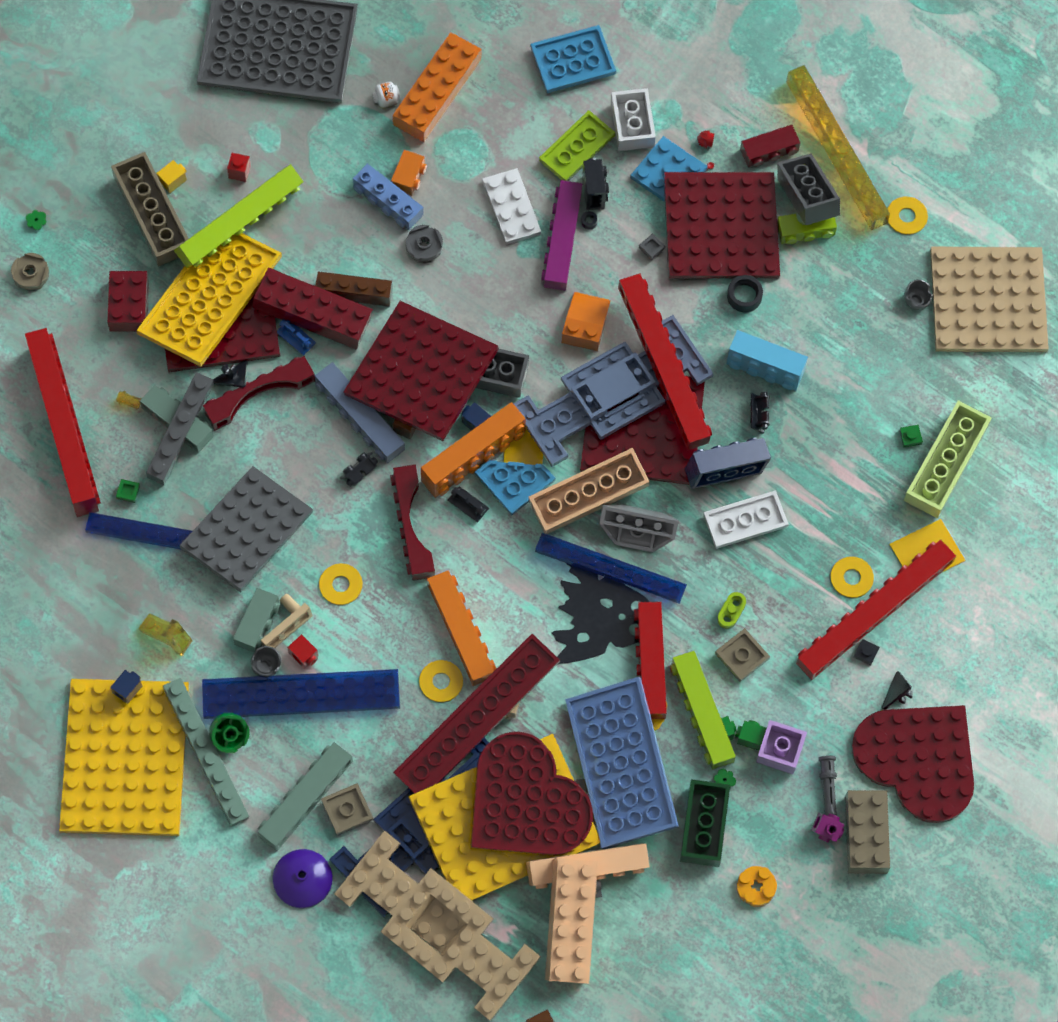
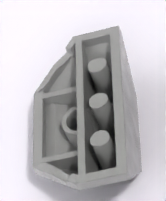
M603 505L599 524L615 545L654 552L675 540L679 520L661 512L627 505Z

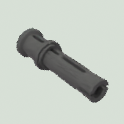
M821 756L818 758V761L821 762L819 777L823 780L824 815L828 816L831 813L836 816L834 781L837 777L834 765L836 757Z

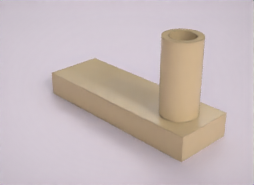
M289 594L283 595L280 603L291 615L261 639L262 645L276 648L313 616L310 607L306 603L300 606Z

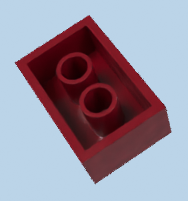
M109 271L107 323L110 332H137L139 326L148 316L149 278L147 271Z

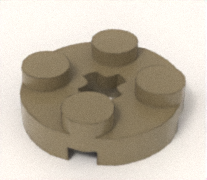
M26 253L24 256L18 257L11 267L14 283L26 290L41 289L49 278L50 272L47 262L41 255L36 253ZM30 268H33V274L28 275V273L25 272L26 270H30Z

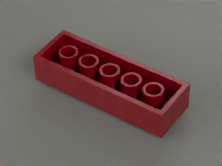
M269 267L253 300V308L281 320H289L291 324L356 350L371 320L373 311L369 307Z

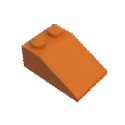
M574 292L564 324L561 343L598 351L611 300Z

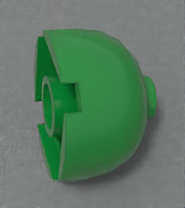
M231 712L222 713L212 721L209 728V736L213 745L220 751L235 753L238 751L237 749L247 744L250 737V729L240 715Z

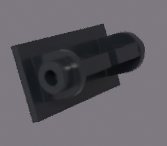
M761 392L760 395L751 393V428L761 433H765V430L770 426L769 411H764L769 408L770 396L767 392Z
M363 452L356 458L358 462L353 466L351 464L342 471L344 474L340 479L346 478V484L349 487L356 486L364 478L360 472L361 470L367 475L377 467L378 460L375 457H370L373 452L367 454Z
M460 486L453 488L451 491L452 495L447 500L477 523L489 510V507Z

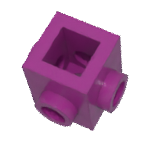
M818 813L811 831L819 834L818 839L827 843L830 840L837 842V839H840L844 833V824L839 822L840 817L831 813L828 816Z

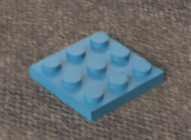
M663 136L632 172L630 178L665 202L664 172H705L708 166Z

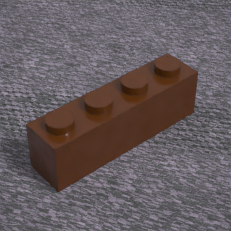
M318 271L315 285L356 303L390 307L393 290L392 280Z

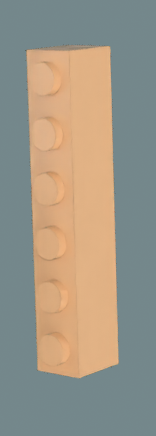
M646 844L526 862L529 886H535L536 889L547 888V884L552 883L554 858L598 861L596 880L606 878L605 874L613 873V877L623 876L625 871L632 870L633 874L645 872L644 868L650 867Z

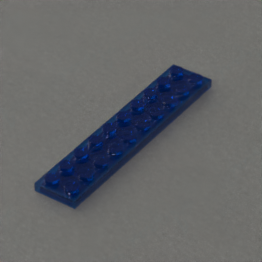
M398 669L202 679L204 719H215L218 715L229 712L241 717L400 709Z

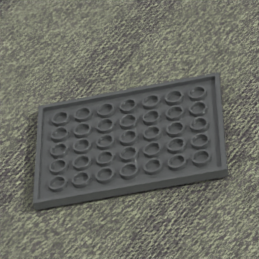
M212 0L197 85L342 103L358 4L331 0Z

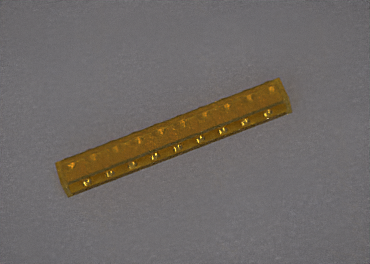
M805 65L788 71L786 83L869 228L874 230L887 224L890 216L887 207Z

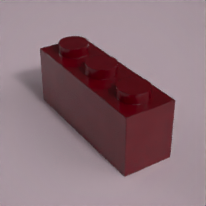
M793 124L741 141L740 151L748 168L752 166L758 167L764 162L776 161L782 156L796 154L799 151L801 142Z

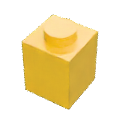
M174 160L156 173L162 186L169 193L187 181L186 169L182 164H177Z

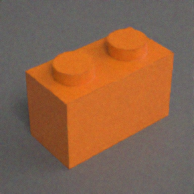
M404 150L391 182L406 194L412 196L414 190L419 188L420 175H424L427 168L425 156Z

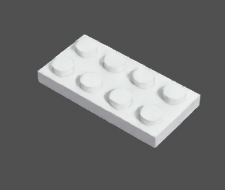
M518 168L482 178L506 245L541 235V229Z
M776 490L703 513L716 549L787 528L789 525Z

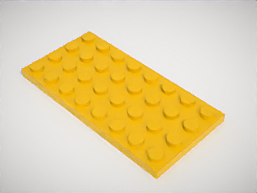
M243 233L238 236L232 235L230 237L231 241L223 247L220 244L216 247L218 251L210 257L204 256L202 258L203 262L194 268L192 265L186 268L184 266L139 326L137 334L201 367L257 292L267 268L273 269L282 258V253Z

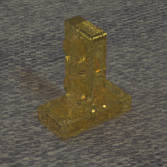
M150 613L138 628L142 633L171 646L175 653L183 656L193 641L178 621L172 619L170 622H167Z

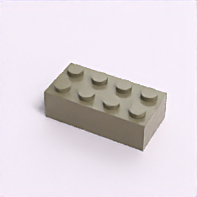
M848 790L845 796L848 874H887L890 869L887 790Z

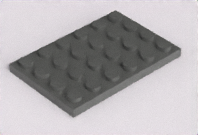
M252 466L180 544V549L241 593L313 513V509Z

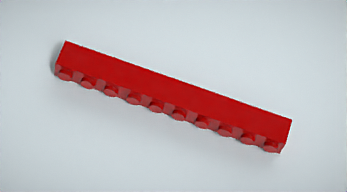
M640 273L620 279L618 290L687 450L709 444L710 437L712 436L711 428L709 425H706L704 412L697 405V396L690 389V380L683 373L682 361L676 357L675 345L670 343L668 329L663 327L662 315L655 308V299L648 292L649 287L646 279H643Z
M941 539L937 543L932 542L926 548L927 551L922 555L920 553L912 559L913 563L908 567L904 565L897 572L898 575L896 577L888 578L883 583L884 587L880 590L878 588L869 595L870 598L864 602L862 600L855 606L856 610L851 614L849 612L840 619L841 622L837 626L835 624L830 626L826 631L827 634L823 637H817L809 649L804 648L798 653L796 664L811 680L817 677L955 561L956 555Z

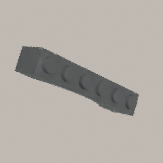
M198 372L195 373L146 472L147 478L165 485L185 438L214 386L213 379Z

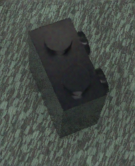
M591 158L583 161L582 180L586 210L605 209V202H608L609 184L606 182L607 169L606 166H603L602 159Z

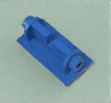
M284 319L280 322L279 325L281 327L277 330V334L303 356L316 344L311 337L298 326L291 324L289 320L286 321Z

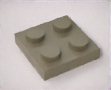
M745 628L715 651L717 657L739 682L770 659L768 653Z
M358 783L321 798L337 836L373 820V816Z

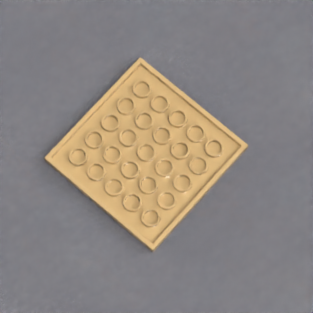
M931 246L935 352H1048L1042 247Z

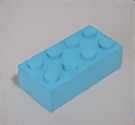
M737 330L729 348L726 364L735 370L741 369L746 371L751 376L764 378L769 383L780 384L787 390L793 389L797 391L808 357Z

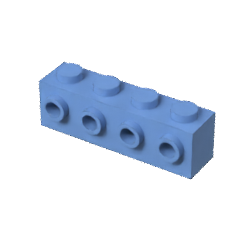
M368 163L353 178L354 190L360 195H365L371 204L379 206L385 215L393 217L399 226L410 230L424 215L423 206Z

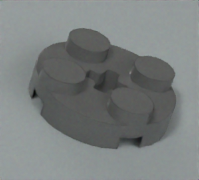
M429 225L414 227L406 238L407 252L416 262L431 261L442 252V235L436 228L433 229ZM421 240L429 242L425 247L420 245Z

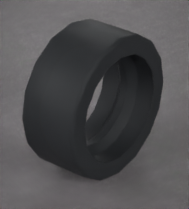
M741 275L734 278L729 284L727 292L728 303L731 307L744 313L758 308L763 296L761 283L758 279L749 275ZM741 285L752 287L756 292L755 299L747 303L737 300L734 296L736 287Z

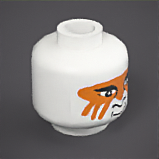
M392 82L376 85L375 92L372 93L374 103H378L382 108L396 105L398 99H400L398 87Z

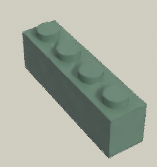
M154 385L140 400L141 408L168 429L181 401L172 399L167 390ZM197 416L184 442L199 453L213 438V428L206 421H200Z

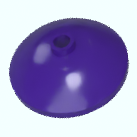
M298 849L287 853L278 861L273 871L274 890L277 896L291 907H313L326 898L332 887L333 876L329 863L322 855L312 850ZM304 872L306 876L304 878H300L298 876L299 873Z

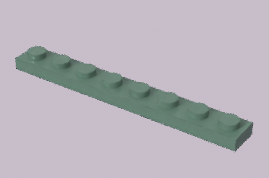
M179 678L163 685L162 688L230 826L248 819L249 815L182 679Z

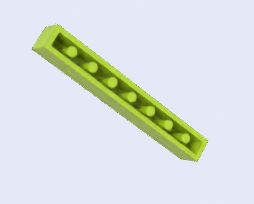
M291 164L286 166L175 248V253L186 268L192 265L194 268L203 262L202 258L204 256L210 257L218 251L216 247L220 244L222 247L231 241L230 237L232 235L238 236L244 232V226L248 223L250 226L259 220L258 216L263 213L265 216L272 211V205L275 203L277 205L281 204L287 199L285 197L287 194L293 195L300 190L299 185L303 183V180Z

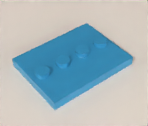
M600 25L530 44L547 93L616 75V69Z

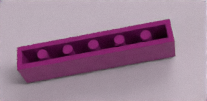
M561 180L560 187L556 186L555 197L558 200L557 203H553L552 214H555L554 220L551 219L549 228L552 231V236H548L547 247H550L549 253H545L544 264H547V268L542 270L541 281H544V288L563 291L567 289L583 183Z

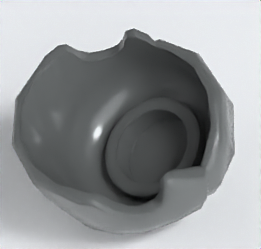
M919 279L911 281L904 291V299L907 305L915 310H923L928 307L933 296L929 290L930 285Z
M270 646L258 648L252 656L251 669L259 677L268 678L275 675L281 665L279 652Z

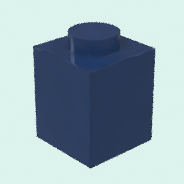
M475 402L471 406H466L461 413L462 423L470 430L475 429L491 417Z
M125 669L110 687L112 694L128 704L142 687L141 677L135 672H128Z

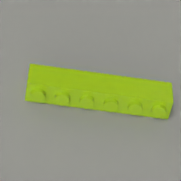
M695 650L673 657L670 670L672 675L677 677L678 682L676 684L679 693L684 695V707L686 711L691 713L692 718H690L693 729H697L699 734L697 736L700 747H704L706 752L704 754L706 764H710L713 770L734 763L735 753Z

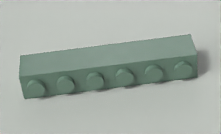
M335 742L331 746L327 745L321 753L322 757L318 761H313L309 767L310 771L298 779L294 790H289L283 798V803L280 806L276 805L271 811L272 816L259 825V838L276 851L281 848L353 762L352 755Z

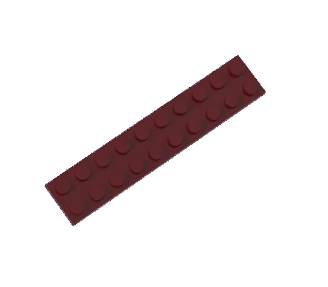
M532 633L393 774L414 794L440 783L560 662V659Z

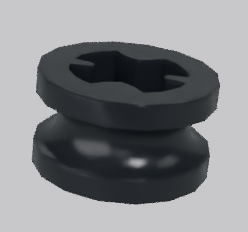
M587 211L582 214L581 224L585 229L591 230L597 226L598 218L594 212ZM590 217L592 223L586 222V218Z

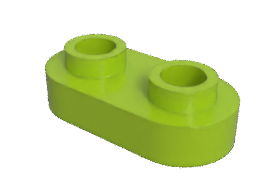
M733 592L725 601L717 618L718 624L722 628L730 629L737 623L746 606V598L742 593ZM737 601L740 605L734 606L733 602ZM728 617L731 621L725 622L724 618Z

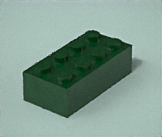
M691 779L680 862L713 867L720 866L730 793L729 784Z

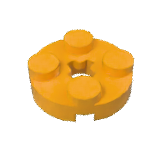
M752 866L740 874L736 886L737 893L740 899L750 904V906L761 907L767 905L774 897L777 890V882L768 868ZM754 882L762 885L760 891H756L755 888L752 889L751 886L754 885Z

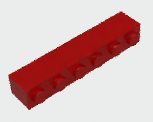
M638 602L637 609H634V621H638V627H635V639H639V646L635 647V653L640 661V664H636V675L641 678L651 719H666L662 603Z

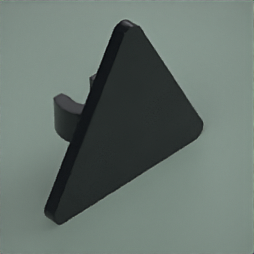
M247 360L240 362L236 366L233 364L230 368L225 363L221 368L223 373L213 379L214 384L245 387L248 368Z
M899 671L895 673L883 702L882 709L884 710L897 700L905 704V696L910 699L913 698L912 686Z

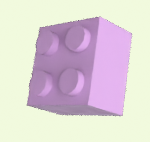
M769 720L756 763L794 775L807 732Z

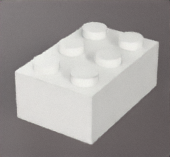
M648 88L611 92L610 103L618 151L654 147L656 135Z

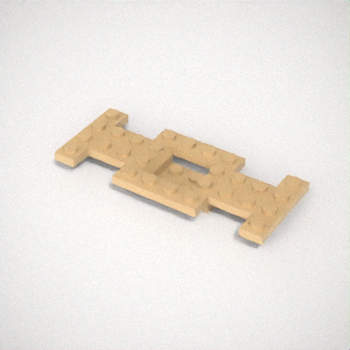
M384 831L335 892V895L351 907L362 892L366 893L393 915L381 930V933L443 983L457 967L486 991V994L475 1006V1009L491 1021L541 956L526 944L522 946L513 959L507 956L482 935L493 921V917L432 868H430L418 884L388 860L401 843Z

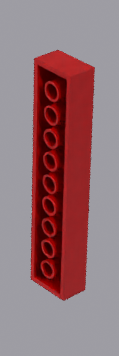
M47 328L25 333L76 516L81 517L98 512V505L101 504L53 334H48Z

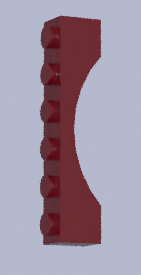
M305 356L296 357L290 363L284 366H277L272 372L261 374L256 380L246 382V386L243 388L239 387L233 391H226L221 397L208 400L203 405L204 413L213 430L216 431L232 423L235 414L241 406L257 394L277 388L299 390L315 382V373Z
M416 464L393 468V475H390L391 485L396 487V492L393 493L394 502L399 504L400 509L396 510L398 522L402 521L403 528L399 529L401 539H405L406 543L403 546L404 557H408L409 563L406 564L407 574L412 576V581L427 579L435 576L432 553L418 540L410 521L411 505L414 496L419 490Z

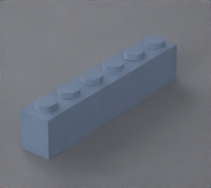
M333 362L315 375L316 388L319 392H324L327 395L326 398L332 406L336 405L343 419H348L351 422L352 429L356 433L360 432L366 445L372 446L376 450V456L380 460L384 459L388 464L405 451V443L375 409L344 395V390L350 381Z

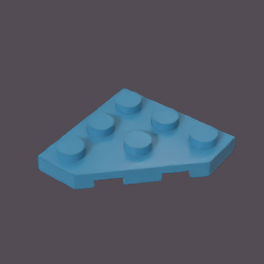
M489 460L475 471V475L511 515L515 514L529 502V496L546 489L556 480L543 464L530 465L520 462L505 463Z

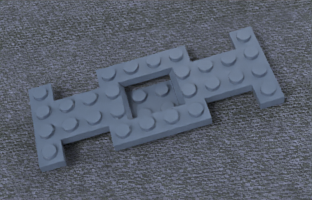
M674 315L662 321L663 327H667L670 343H673L676 348V357L682 361L683 373L688 371L696 385L712 378L713 372ZM623 342L562 376L561 381L569 393L538 410L529 395L513 403L526 418V429L551 467L568 459V454L561 445V441L590 425L601 440L664 405L665 399L657 389L660 385L645 351L637 355L636 352H632L626 342ZM636 393L639 394L638 396L634 397L633 399H631V400L625 402L624 404L618 406L617 408H615V409H613V410H611V411H609V412L607 413V410L610 409L611 407H613V406L619 404L620 402H622V401L628 399L629 397L635 395Z

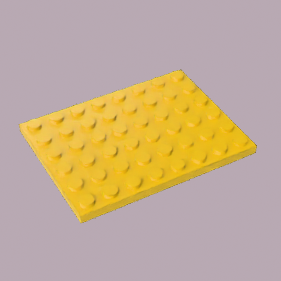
M71 679L60 833L180 836L186 735L162 688L163 685L170 682L141 681V689L126 704L112 694L110 687L116 680ZM183 682L189 693V682Z
M551 734L541 738L542 743L551 751L554 757L556 775H561L574 781L554 735ZM477 767L408 797L444 879L471 901L528 876L527 861L577 854L600 844L598 832L592 822L586 839L572 851L561 855L471 848Z

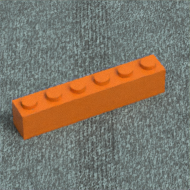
M449 570L427 578L428 588L472 686L483 683L496 670L494 661L489 660L487 656L489 651L485 642L481 643L479 638L481 633L478 626H474L471 621L473 620L471 610L466 609L464 605L466 600L463 593L457 590L458 582L455 575L451 576Z

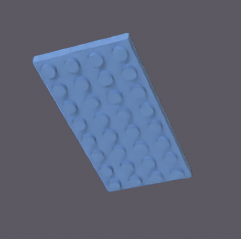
M636 677L565 699L602 849L678 828L641 678Z

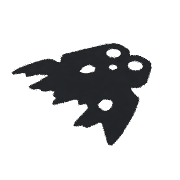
M564 559V562L571 567L569 572L575 575L581 583H571L563 580L560 583L564 587V593L570 599L566 600L565 604L558 606V608L574 617L570 622L574 625V628L552 632L557 642L566 644V647L557 656L560 659L558 664L586 660L602 655L606 652L610 642L616 647L621 648L638 643L639 639H635V635L629 632V627L632 624H638V621H634V611L631 609V604L634 601L649 602V600L644 595L610 576L598 580V572L588 565ZM610 599L613 601V606L606 608L601 604L600 600ZM620 614L625 615L624 620L619 619ZM586 632L590 637L589 640L579 642L577 640L578 634Z

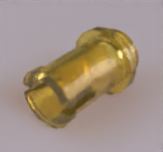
M124 390L118 393L116 402H119V405L124 404L138 410L142 398L127 394V391Z

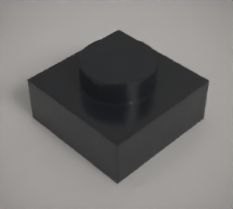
M862 639L854 654V658L871 666L880 647Z

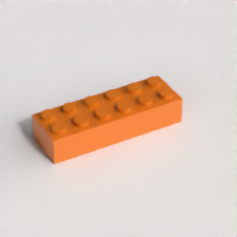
M450 32L394 112L393 125L425 142L481 61L482 49Z
M512 402L423 465L421 467V482L435 498L439 495L443 496L452 485L460 484L466 475L475 473L481 464L492 460L499 451L504 452L514 440L519 441L525 435L526 418Z

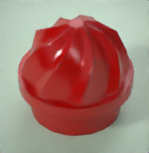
M709 130L702 131L697 136L699 145L705 149L707 147L712 148L715 133H710Z

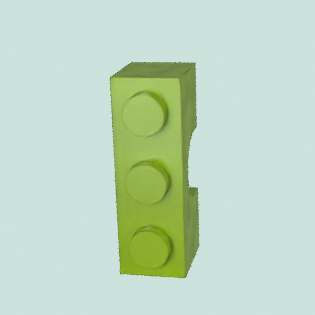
M796 213L778 216L777 219L781 244L786 243L790 245L803 240L808 242L821 237L826 239L835 235L837 230L835 217L810 225L801 224L797 219Z

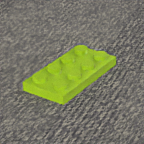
M588 110L539 157V161L561 180L569 181L583 167V161L593 158L615 137L616 132Z

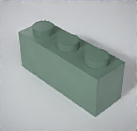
M256 588L234 635V645L253 653L263 646L261 639L264 638L265 632H269L273 623L271 619L274 614L278 613L281 606L277 595Z

